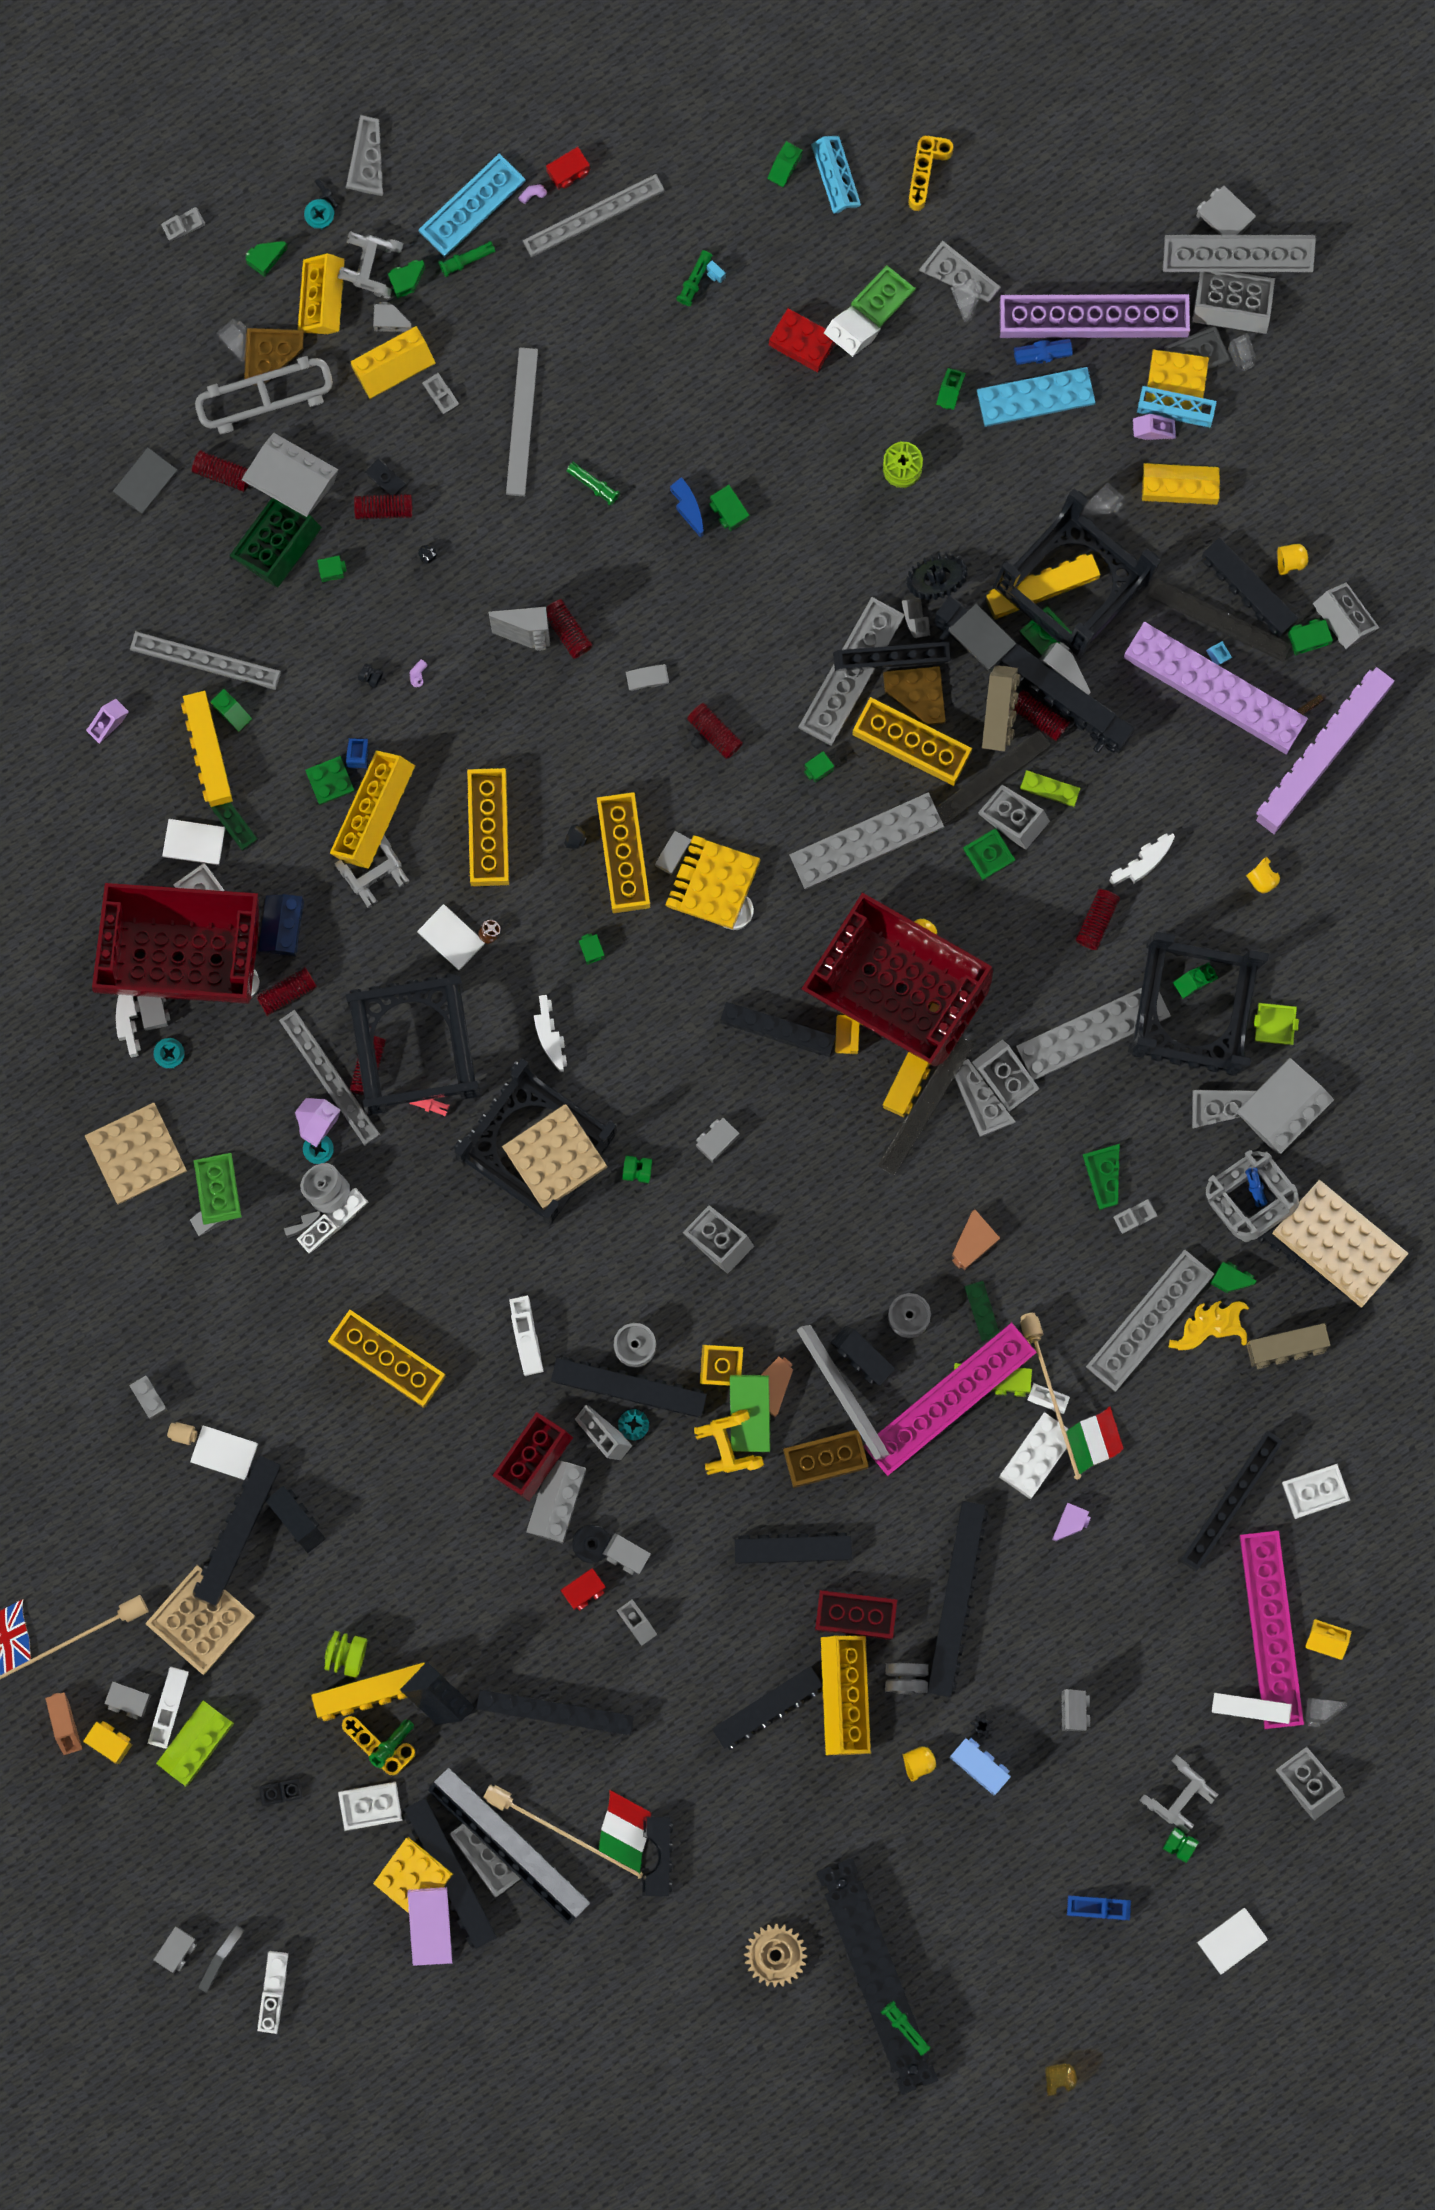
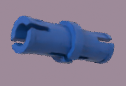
M1253 1167L1252 1172V1168H1249L1245 1173L1249 1181V1191L1253 1194L1255 1206L1260 1207L1259 1203L1261 1207L1265 1206L1267 1200L1263 1191L1264 1184L1260 1181L1258 1169Z

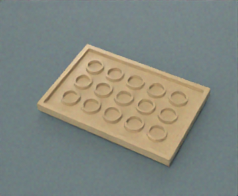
M1318 1180L1302 1198L1296 1211L1284 1219L1272 1233L1361 1308L1409 1254L1321 1180Z

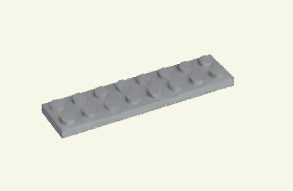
M1165 235L1163 272H1313L1316 237L1315 235Z
M871 597L842 650L888 646L905 615ZM833 665L798 728L832 746L875 668L835 671Z
M928 792L790 854V857L806 890L943 829L944 825Z
M1142 988L1017 1045L1016 1048L1032 1079L1041 1078L1133 1035ZM1159 992L1157 1014L1161 1022L1171 1017Z
M1184 1250L1088 1363L1086 1368L1116 1392L1213 1277L1214 1273Z

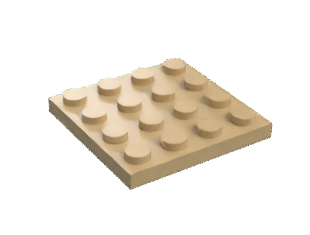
M155 1103L149 1104L85 1135L118 1205L187 1172Z
M567 1104L502 1146L543 1210L548 1207L553 1199L556 1201L560 1200L608 1167Z
M197 1565L145 1624L200 1673L205 1675L256 1616L226 1590H224L217 1608L196 1600L193 1590L196 1583H201L203 1578L201 1575L202 1569Z

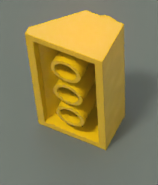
M328 253L303 259L298 330H303L304 333L316 334L339 332L343 279H339L338 274H340V268L344 267L345 259Z
M417 326L350 361L352 369L369 399L436 364Z
M1143 464L1142 501L1218 504L1220 488L1219 467Z

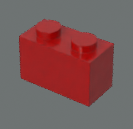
M576 147L546 165V170L559 190L562 187L565 189L572 185V181L578 177L579 179L586 177L589 174L590 165L580 149Z
M592 1568L561 1589V1592L573 1610L578 1608L580 1611L589 1605L587 1601L594 1597L596 1600L605 1594L603 1590L606 1587Z

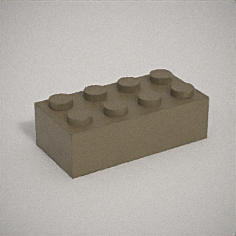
M995 665L990 674L982 748L1005 751L1007 746H1010L1011 740L1013 741L1014 729L1011 728L1016 720V711L1013 710L1018 702L1016 689L1020 684V674H1017L1018 668Z
M1325 1323L1251 1340L1246 1344L1251 1366H1257V1369L1269 1367L1268 1365L1272 1362H1275L1276 1365L1287 1363L1289 1358L1293 1357L1295 1360H1301L1310 1353H1313V1356L1322 1355L1331 1346Z

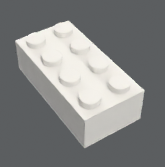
M1044 1412L999 1476V1478L1029 1499H1032L1067 1448L1059 1422Z

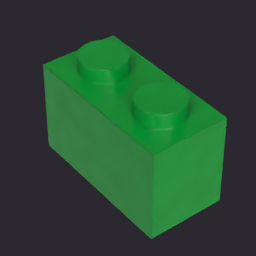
M730 485L710 496L711 503H709V506L714 513L718 512L721 517L719 520L725 529L728 527L731 532L750 520V515Z
M1320 619L1312 620L1309 622V625L1303 627L1302 624L1293 626L1288 633L1295 656L1331 645L1333 641L1326 619L1322 621Z

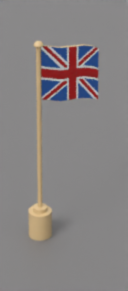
M138 1595L119 1605L118 1615L31 1659L30 1639L23 1615V1599L0 1611V1679L119 1618L122 1621L126 1620L128 1623L148 1613L149 1611L141 1595Z

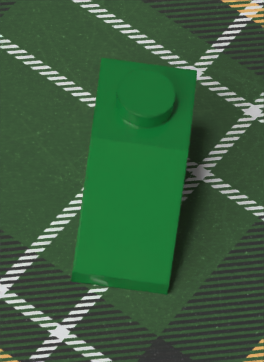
M786 141L777 155L767 179L784 188L802 158V150Z
M284 241L257 244L255 248H251L247 252L246 262L265 277L288 249L287 244Z
M950 368L947 369L936 405L945 409H955L966 373Z
M225 689L211 701L212 707L238 732L252 720L248 713Z

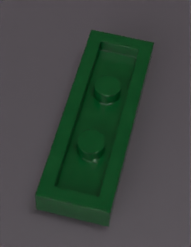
M231 802L213 807L210 806L242 851L258 841Z
M980 1281L967 1285L965 1290L981 1341L990 1340L999 1333L984 1282Z

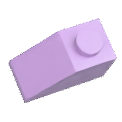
M1153 414L1133 418V431L1136 438L1144 440L1176 438L1175 420Z
M114 699L102 706L86 731L100 744L122 723L129 711L117 699Z
M1067 1503L1052 1540L1058 1541L1080 1532L1083 1527L1087 1528L1091 1519L1088 1516L1089 1511Z

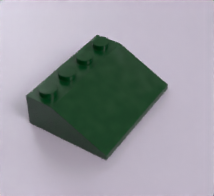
M271 498L229 556L266 582L278 588L322 527L312 516L308 515L306 517L278 500Z

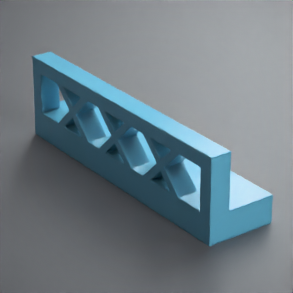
M823 136L812 143V149L833 213H840L846 208L861 206L839 136ZM830 142H834L836 150L832 148ZM836 159L841 163L842 167L837 164ZM842 176L846 179L847 185L843 182ZM847 194L852 197L853 202H849Z
M1142 386L1137 413L1153 414L1175 421L1211 428L1217 401ZM1145 392L1153 393L1156 400L1153 402L1143 401ZM1172 397L1175 403L1171 406H1166L1162 399ZM1187 400L1190 401L1194 407H1192L1189 410H1185L1182 408L1180 403ZM1203 404L1211 405L1210 415L1202 413L1198 407Z

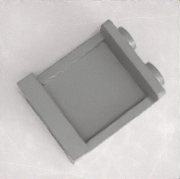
M1225 186L1220 190L1216 188L1211 193V198L1207 202L1203 201L1197 208V217H1202L1219 235H1241L1256 218V215Z

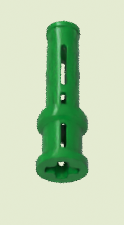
M489 241L460 256L455 254L453 258L444 262L440 261L439 266L444 276L448 277V274L456 270H463L465 265L495 253L492 242Z
M702 250L689 279L683 283V289L680 295L676 297L679 303L686 306L692 305L691 301L695 293L699 291L698 284L713 256L711 253Z
M572 462L567 468L568 473L591 488L595 496H600L606 500L609 506H612L619 497V491H614L607 486V482L599 481L575 462Z
M405 1719L386 1742L379 1744L378 1750L369 1756L370 1762L375 1767H384L385 1761L394 1755L395 1748L414 1728L413 1723Z
M890 2002L882 2009L881 2013L889 2018L893 2027H898L922 2056L931 2047L928 2046L906 2020L907 2015L905 2013L902 2014L896 2007V2002Z

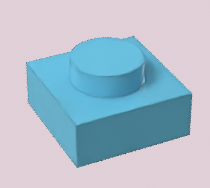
M713 261L707 265V275L713 281L717 280L721 283L726 278V273Z
M1223 641L1206 650L1212 662L1217 665L1232 658Z

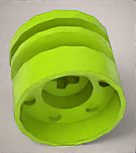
M898 442L891 445L884 455L883 474L885 479L891 485L898 488L914 485L922 474L923 457L920 450L909 442ZM900 460H904V462H906V465H902Z
M335 1631L326 1649L325 1670L330 1671L333 1663H335V1673H338L342 1665L345 1666L344 1675L358 1678L368 1639L354 1636L350 1644L347 1643L348 1634L344 1633L342 1640L339 1641L340 1632Z

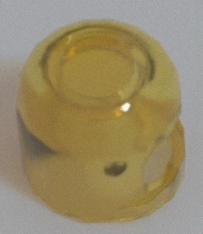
M1058 2064L1045 2068L1048 2096L1056 2095V2089L1061 2086H1065L1067 2092L1072 2091L1076 2087V2072L1070 2064Z

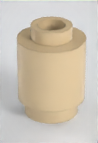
M176 1422L170 1424L167 1437L171 1438L172 1441L191 1445L192 1442L196 1441L198 1432L195 1431L194 1426Z

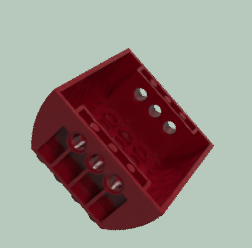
M105 883L92 983L93 992L99 994L249 1004L252 994L259 932L258 893ZM138 952L146 954L142 959H137L135 955ZM177 954L184 957L178 962L173 960V957ZM214 957H219L222 959V961L219 964H213L211 962V960Z
M862 893L803 985L802 990L932 1066H938L947 1060L986 998L992 981L993 968ZM868 966L875 967V971L871 975L865 973V968ZM901 984L907 986V990L904 993L897 992V987ZM932 1003L940 1005L936 1012L929 1010V1006Z

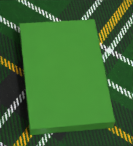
M886 265L852 301L851 305L880 328L911 296L916 288Z

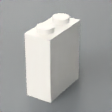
M850 306L832 319L824 334L853 357L873 342L881 328L856 308Z

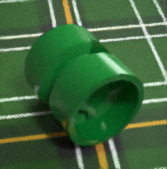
M626 1155L622 1180L634 1181L637 1179L641 1183H650L653 1159L641 1158L638 1160L635 1156Z
M1174 1828L1162 1849L1170 1854L1176 1853L1178 1859L1187 1863L1199 1841L1190 1836L1185 1837L1184 1832Z

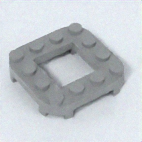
M1252 1150L1246 1152L1244 1158L1216 1177L1212 1175L1206 1187V1196L1210 1206L1232 1234L1244 1242L1260 1237L1292 1215L1299 1207V1196L1296 1186L1289 1181L1268 1152H1252ZM1253 1167L1258 1169L1259 1176L1278 1199L1248 1219L1227 1194L1247 1181L1248 1178L1245 1171L1252 1168L1253 1172Z

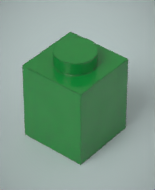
M340 556L317 560L322 582L344 578L343 572H347L345 561H341Z
M823 751L805 763L806 770H804V773L809 780L813 779L816 783L834 770V765Z
M590 933L581 937L582 940H579V945L587 965L605 959L597 934L592 935Z

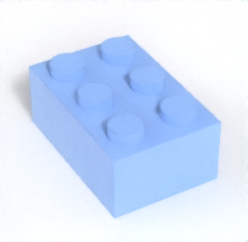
M965 1738L949 1758L992 1795H996L1011 1777L1008 1775L1010 1771L1002 1764L999 1766L993 1762L995 1758L987 1751L981 1752L978 1749L980 1745L972 1738L970 1740Z

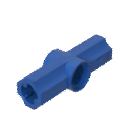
M1070 339L1053 342L1042 340L1035 342L1033 345L1014 348L1016 365L1032 362L1041 364L1043 361L1047 363L1056 358L1072 356Z

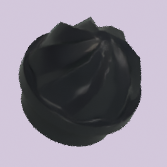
M431 545L421 546L418 553L420 560L426 564L433 561L438 556L435 552V547L433 548Z

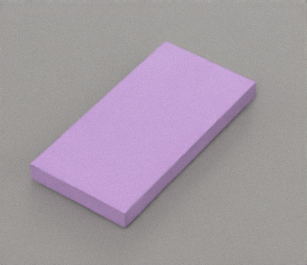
M447 1887L408 1890L413 1966L452 1963Z

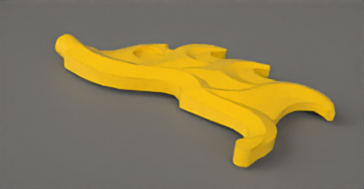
M1218 1301L1207 1311H1203L1202 1308L1205 1304H1200L1195 1310V1321H1192L1191 1318L1186 1321L1183 1338L1179 1341L1169 1340L1168 1347L1178 1349V1351L1194 1349L1210 1335L1216 1338L1238 1335L1241 1337V1342L1244 1346L1247 1344V1333L1241 1327L1239 1313L1242 1309L1248 1310L1249 1307L1244 1302L1238 1301L1231 1303L1225 1309H1220L1221 1301Z

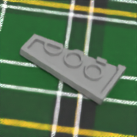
M360 115L346 188L383 196L379 119Z
M944 241L939 244L919 269L920 272L988 303L1001 289L998 284Z
M968 1059L950 1066L980 1137L1015 1123V1120L1010 1116L1006 1108L1000 1103Z
M1192 1090V1128L1240 1117L1236 1111L1256 1091Z
M464 1824L449 1834L495 1898L520 1880Z

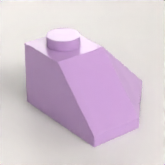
M306 1098L295 1112L300 1128V1137L317 1147L338 1120L341 1110L325 1099Z

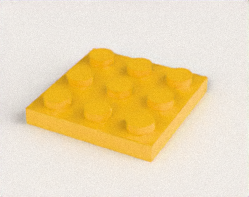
M1153 350L1148 387L1203 398L1209 357ZM1147 392V402H1153L1154 400H1156V397L1153 393ZM1172 397L1162 399L1166 406H1171L1175 403ZM1187 400L1180 403L1182 408L1185 410H1189L1192 407H1194L1192 403Z
M407 1837L373 1884L409 1913L408 1890L443 1888L453 1873L412 1839Z

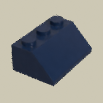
M285 894L266 895L258 952L296 956L304 904L303 897Z

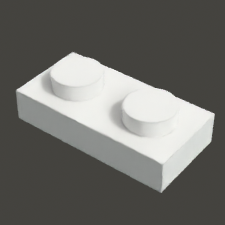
M1034 1383L1028 1401L1055 1411L1049 1389ZM1053 1391L1059 1411L1064 1414L1070 1397Z

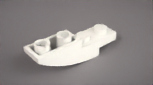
M1164 834L1157 839V843L1144 845L1139 853L1140 861L1135 859L1124 870L1119 868L1112 872L1110 882L1113 887L1128 878L1134 884L1149 874L1170 849L1175 837L1174 834L1169 836Z
M119 995L116 1006L117 1036L119 1041L126 1040L129 1055L132 1058L139 1056L138 1051L141 1050L139 1039L135 1040L134 1032H137L135 1021H131V1019L138 1018L137 1012H140L139 1002L134 1000V996Z
M547 995L539 996L541 1015H534L538 1037L552 1064L559 1072H564L563 1067L567 1066L566 1055H562L561 1048H565L564 1037H560L559 1031L551 1032V1030H555L554 1019L549 1017V1011H553L552 1002L547 1000Z
M354 1188L342 1207L336 1211L323 1214L297 1240L308 1253H311L355 1217L356 1213L368 1201L357 1188Z
M529 1296L510 1299L513 1329L524 1375L528 1376L544 1372Z
M174 1667L169 1668L148 1744L167 1748L188 1671Z
M268 1952L257 2031L275 2034L278 2032L289 1953Z

